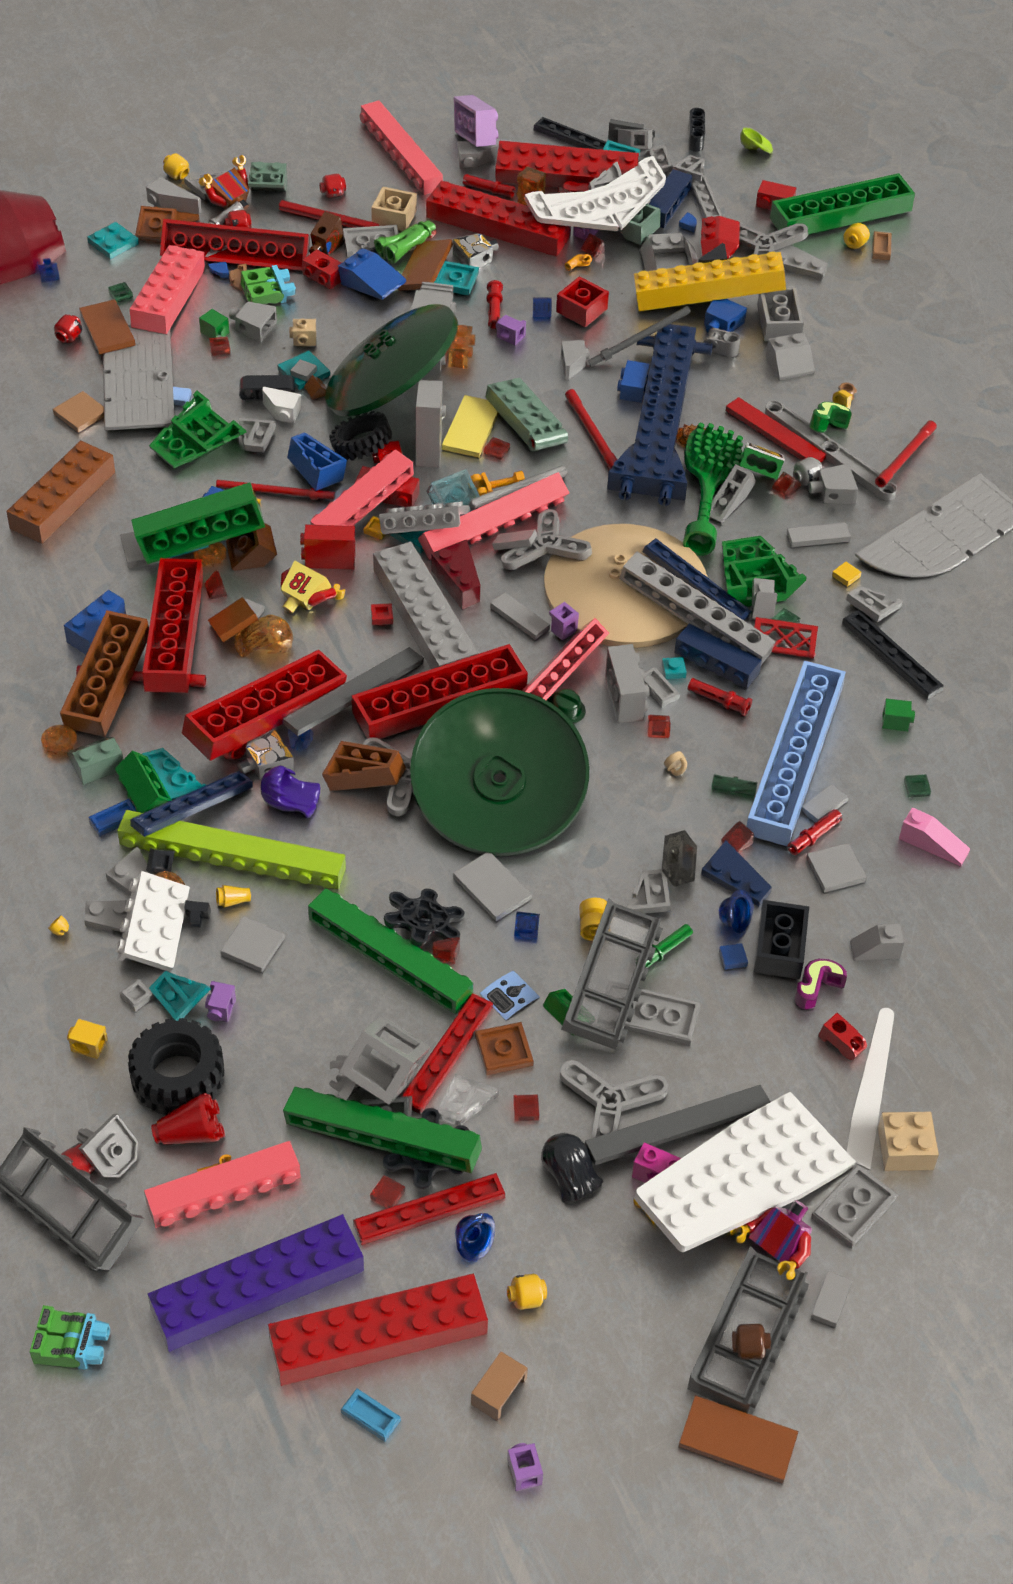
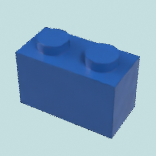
M627 360L626 367L621 369L620 379L622 380L618 381L617 391H620V400L643 402L649 375V363Z

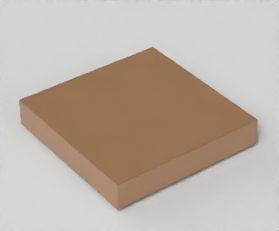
M82 391L53 408V414L79 433L104 418V406Z

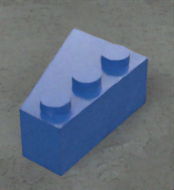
M305 432L291 437L287 458L315 491L343 481L347 464L345 458Z
M107 590L64 624L66 642L86 655L106 610L126 614L124 599Z

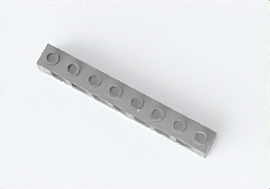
M636 552L623 566L620 580L686 623H690L761 659V665L771 654L776 642L775 640L745 622L733 612L728 611L716 601L711 600L699 590L694 589L682 579L677 578L665 568L660 567L648 557Z

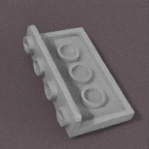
M462 501L445 503L446 507H443V503L426 505V509H424V505L406 507V511L404 507L386 509L387 513L379 514L381 532L383 534L459 527L461 524L460 514L469 513L470 507L469 505H463Z

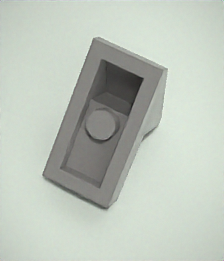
M753 579L751 620H755L756 617L773 619L777 600V593H774V580Z

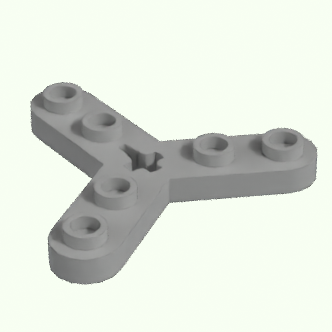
M798 223L766 235L740 224L739 244L755 250L754 254H767L768 252L776 251L808 237V228L805 224Z
M549 509L541 512L538 516L537 538L532 545L514 548L501 556L503 567L508 570H516L520 566L532 562L547 553L582 561L591 556L592 548L588 541L559 535L558 513L556 510Z
M368 738L363 742V745L395 750L378 738ZM402 753L400 755L406 769H409L406 777H404L403 773L397 785H391L387 798V810L394 816H402L408 812L413 795L410 776L411 758L406 757Z
M566 1061L560 1069L561 1081L596 1107L591 1139L617 1131L622 1111L659 1101L665 1098L668 1092V1082L661 1075H650L611 1086L577 1061ZM606 1098L608 1100L615 1099L614 1103L606 1104Z

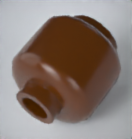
M759 1323L739 1324L736 1331H732L733 1353H737L739 1358L743 1360L763 1359L766 1349H771L770 1333H765L763 1325Z

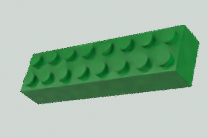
M897 173L772 201L770 220L778 230L798 223L805 224L808 228V234L854 223L910 212L913 208L915 192L903 177Z

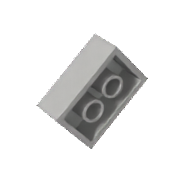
M786 287V290L758 295L757 307L764 341H768L770 338L803 333L804 320L796 287Z
M633 644L607 647L605 678L618 723L644 720V712L648 710L646 697H649V686L644 684V670L639 667V653L635 652Z

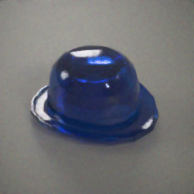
M737 890L731 897L724 899L719 906L720 921L725 926L732 927L737 934L743 933L748 928L753 916V901L748 892Z
M488 1213L467 1215L456 1226L455 1239L457 1250L461 1257L467 1261H477L483 1258L494 1242L495 1221Z

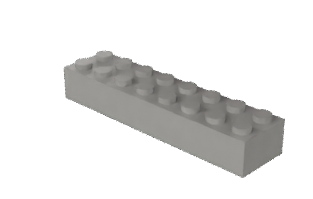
M412 542L373 553V570L431 669L479 654Z

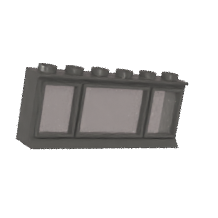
M608 898L561 1030L616 1050L619 1042L624 1043L628 1029H625L624 1026L626 1021L631 1022L635 1009L631 1008L633 1001L638 1002L642 988H639L638 985L640 980L645 981L649 968L645 967L647 960L652 961L656 948L652 947L654 940L659 941L663 928L659 927L662 918L657 919L621 906Z
M24 1127L22 1136L0 1166V1192L12 1196L15 1199L13 1203L16 1206L31 1212V1218L40 1225L45 1224L50 1229L49 1233L54 1238L64 1240L68 1244L67 1249L78 1256H83L88 1267L95 1271H98V1269L110 1270L145 1218L140 1215L131 1214L126 1210V1203L113 1199L107 1194L109 1189L103 1185L95 1184L90 1180L91 1175L88 1172L77 1169L72 1165L73 1160L70 1157L57 1153L54 1150L56 1146L53 1143L39 1138L41 1133L38 1130Z
M750 1246L692 1370L687 1389L719 1404L745 1413L749 1412L750 1407L755 1409L761 1393L757 1392L760 1384L765 1386L771 1373L768 1370L770 1362L775 1364L781 1350L777 1347L779 1341L785 1342L790 1327L787 1326L789 1319L794 1320L798 1313L800 1305L796 1304L799 1297L804 1299L809 1284L805 1282L808 1272L803 1273L794 1269V1279L787 1280L786 1273L789 1270L779 1275L777 1266L780 1262L757 1253ZM739 1324H762L765 1333H770L771 1349H766L763 1359H740L737 1353H733L732 1331H736Z

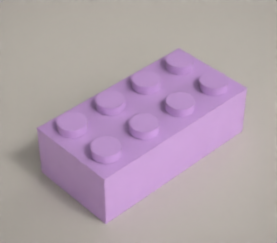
M474 95L454 97V131L476 147L496 145V139H498V130L496 128L498 113L496 109Z

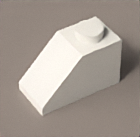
M263 387V404L274 419L294 424L301 410L300 394Z

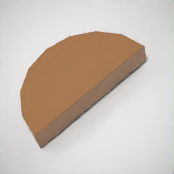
M240 264L237 269L231 270L229 273L231 286L240 291H243L240 284L241 271L247 270V264Z

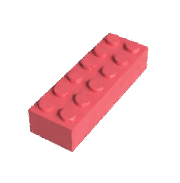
M171 245L167 247L129 309L132 328L162 334L169 332L205 271L204 252Z

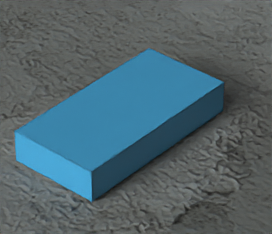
M356 1388L341 1408L343 1415L384 1442L401 1421L399 1415L358 1388Z

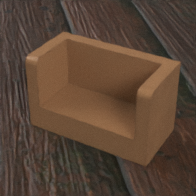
M500 1352L472 1391L471 1405L498 1421L501 1417V1408L519 1382L524 1383L526 1381L528 1368L505 1353Z

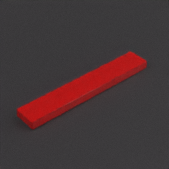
M740 397L726 405L725 411L798 459L803 460L813 457L820 462L826 459L827 454Z
M471 994L402 1095L412 1096L413 1111L419 1114L423 1112L475 1035V1031L479 1029L492 1010V1002L476 994Z
M497 1173L353 1219V1225L361 1245H365L504 1199L505 1191Z

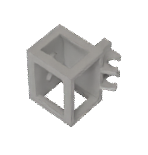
M380 1016L362 1031L348 1056L339 1055L336 1057V1061L330 1062V1069H339V1073L342 1076L337 1075L336 1080L338 1082L331 1080L329 1085L340 1092L338 1096L346 1101L361 1086L387 1104H390L408 1086L429 1051L430 1046L385 1017ZM385 1030L414 1050L409 1055H406L381 1039L380 1036ZM372 1049L397 1063L396 1068L371 1054Z

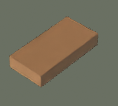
M874 231L872 259L890 260L892 233Z

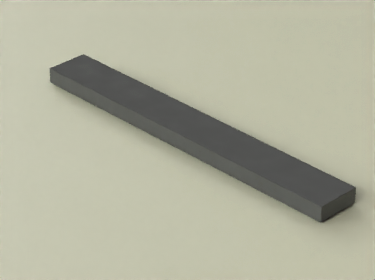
M408 647L283 718V725L299 736L351 706L352 695L391 683L422 665L424 658Z
M760 1084L585 1140L584 1145L587 1147L595 1166L638 1152L644 1142L657 1146L743 1118L771 1101Z

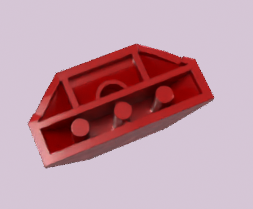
M723 216L702 218V256L723 243L726 247L727 259L730 258L739 248L740 222Z

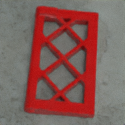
M756 617L754 626L756 629L766 635L776 631L781 639L775 642L772 653L814 659L818 626ZM761 626L772 627L766 632L760 629ZM779 628L793 631L784 635ZM799 631L809 632L811 636L805 638ZM797 634L802 642L794 646L788 638ZM785 641L790 648L777 647V645ZM804 644L809 648V651L797 650Z

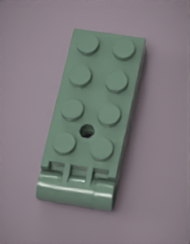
M521 378L487 385L485 398L524 440L531 451L568 442V433L562 428V423Z

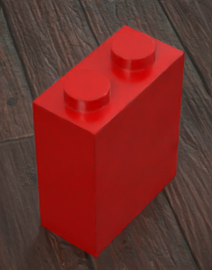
M305 524V532L300 535V545H304L301 548V560H305L306 567L313 569L355 570V526Z

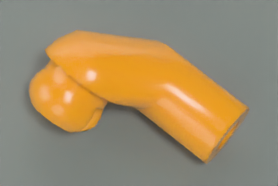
M578 254L567 261L564 266L568 271L574 267H586L590 265L592 258L589 254Z

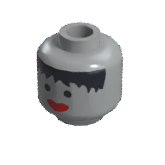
M813 457L805 458L794 465L793 478L801 485L807 486L809 482L818 480L819 471L823 469V466L819 460Z

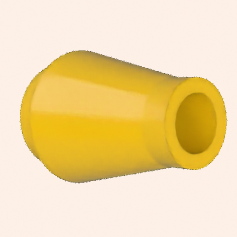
M227 885L216 888L217 906L226 908L251 901L250 888Z

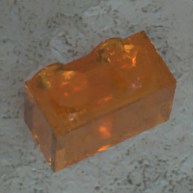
M527 166L518 174L517 203L528 206L524 200L527 193L542 191L545 194L546 173Z
M458 325L456 336L449 347L448 367H468L469 358L473 356L472 346H475L476 335L472 334L473 326Z

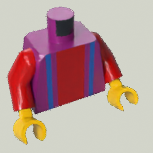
M797 1200L794 1201L789 1210L782 1207L770 1208L759 1218L730 1231L731 1236L737 1232L742 1233L736 1238L737 1243H743L746 1240V1234L749 1233L751 1240L780 1261L777 1266L779 1275L789 1270L786 1273L787 1280L794 1279V1269H798L811 1255L810 1234L812 1228L802 1221L808 1207Z

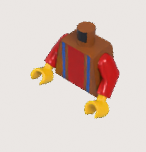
M243 155L239 156L240 163L237 157H234L232 160L233 165L238 167L237 170L234 167L213 180L210 174H204V178H199L198 181L201 186H205V192L210 202L223 207L225 210L236 201L242 204L245 211L249 208V204L246 202L249 193L246 170L243 168L246 158Z

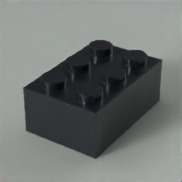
M763 900L753 972L795 979L801 978L810 906Z

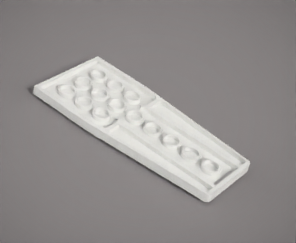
M789 1092L737 1120L637 1188L634 1199L680 1252H686L759 1218L770 1208L783 1207L795 1200L801 1199L852 1169L856 1161L798 1099Z

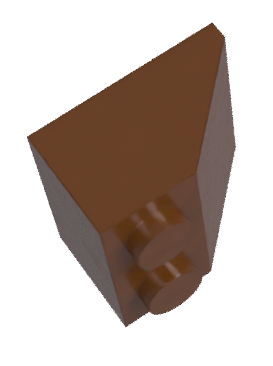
M266 523L264 528L226 540L231 568L234 571L264 567L277 555L271 526Z

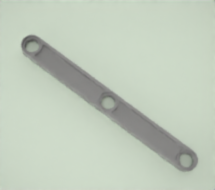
M778 401L766 403L765 414L825 452L827 454L826 460L834 466L849 464L856 482L884 501L895 499L897 486L889 481L885 487H878L875 484V479L880 473L824 433L813 431L809 427L810 423ZM828 448H829V449H833L834 451H833V452H829V451H826L825 449H828ZM883 490H890L892 493H885Z

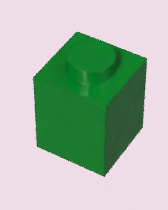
M214 309L199 317L200 332L215 342L230 333L228 318Z
M886 698L882 712V729L908 732L910 723H914L915 719L912 701Z

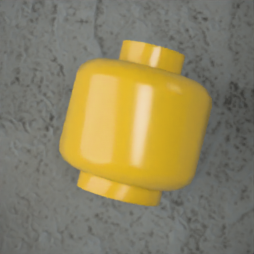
M174 153L164 158L163 170L172 179L182 180L189 174V163L179 154Z
M854 223L844 232V243L851 249H859L868 241L870 233L864 224Z
M534 1273L513 1277L511 1286H507L508 1301L513 1302L518 1310L540 1307L543 1300L547 1298V1287L544 1279H540Z

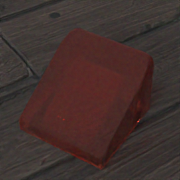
M783 471L772 488L788 498L800 489L802 485L797 479Z
M648 715V736L669 738L670 716Z
M739 821L723 836L721 841L723 843L727 841L740 853L753 844L754 833Z
M460 937L433 942L434 958L455 964L460 951Z

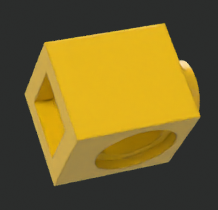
M78 1018L75 1026L69 1029L67 1035L71 1051L98 1059L108 1041L106 1027Z

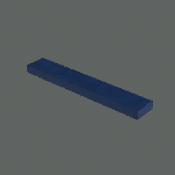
M657 538L644 547L643 553L677 578L682 579L685 583L699 590L711 600L716 601L728 611L733 612L745 621L750 616L751 610Z
M237 771L130 819V826L145 837L253 788V781L240 771Z

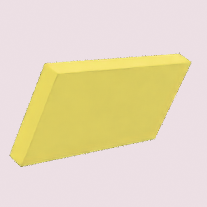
M464 395L442 443V450L480 458L499 412L486 399Z

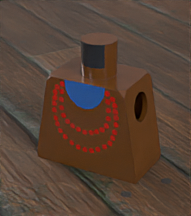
M326 211L323 213L310 234L312 246L309 249L310 254L315 250H319L331 256L344 243L341 218Z

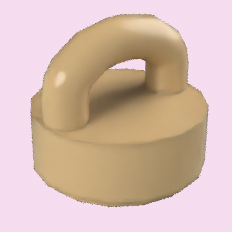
M680 751L675 752L666 758L664 766L672 775L680 776L687 769L686 757Z

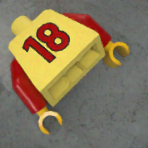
M294 561L292 566L281 574V591L287 598L282 607L291 614L294 613L298 605L310 610L313 606L332 598L341 600L345 596V589L340 590L339 584H335L331 588L332 586L325 576L297 561Z

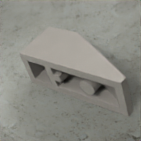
M499 139L500 141H510L509 139ZM496 140V145L476 147L469 141H458L457 156L459 168H478L496 161L499 140Z
M162 177L146 187L147 201L156 207L171 208L179 212L193 214L202 213L200 197Z
M735 464L712 501L711 519L722 524L746 499L756 483L752 472Z

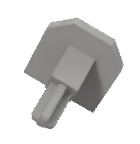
M113 1114L95 1132L87 1128H81L78 1131L77 1140L83 1143L79 1150L101 1177H120L137 1160L138 1141L118 1114Z

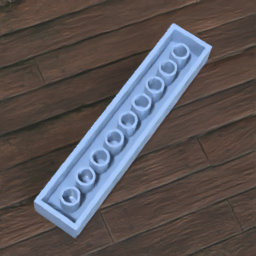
M804 660L749 813L745 835L784 846L790 843L842 691L845 671Z

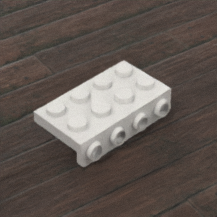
M141 871L137 878L131 880L129 891L132 892L131 898H128L124 909L127 912V916L123 919L120 927V932H123L122 939H119L115 950L118 953V961L122 962L125 958L169 972L173 969L189 886Z

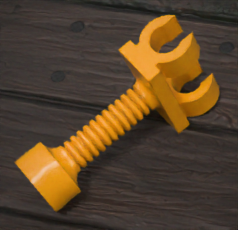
M521 470L514 472L510 478L490 482L485 472H483L481 475L473 474L470 477L472 481L470 484L472 488L477 489L476 497L492 492V489L524 480L525 476Z

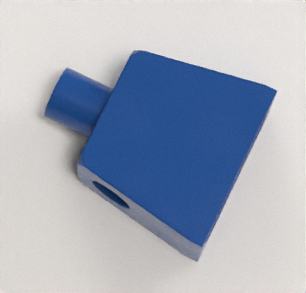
M728 299L713 300L705 313L704 326L706 327V332L708 333L712 328L733 332L745 323L747 308Z

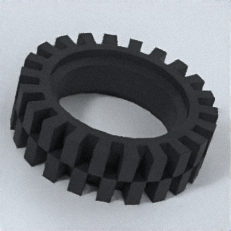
M371 411L369 414L368 412L363 413L362 416L355 415L356 417L353 419L349 417L347 422L344 420L340 422L341 425L335 426L336 430H332L329 436L334 452L347 461L349 458L351 461H354L356 457L360 460L363 459V455L369 457L371 452L375 454L378 452V448L383 449L385 447L384 444H388L393 435L385 414ZM372 431L362 438L351 440L359 434Z

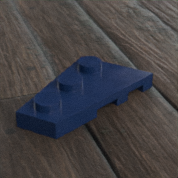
M727 841L720 846L701 870V875L758 907L771 893L772 887Z

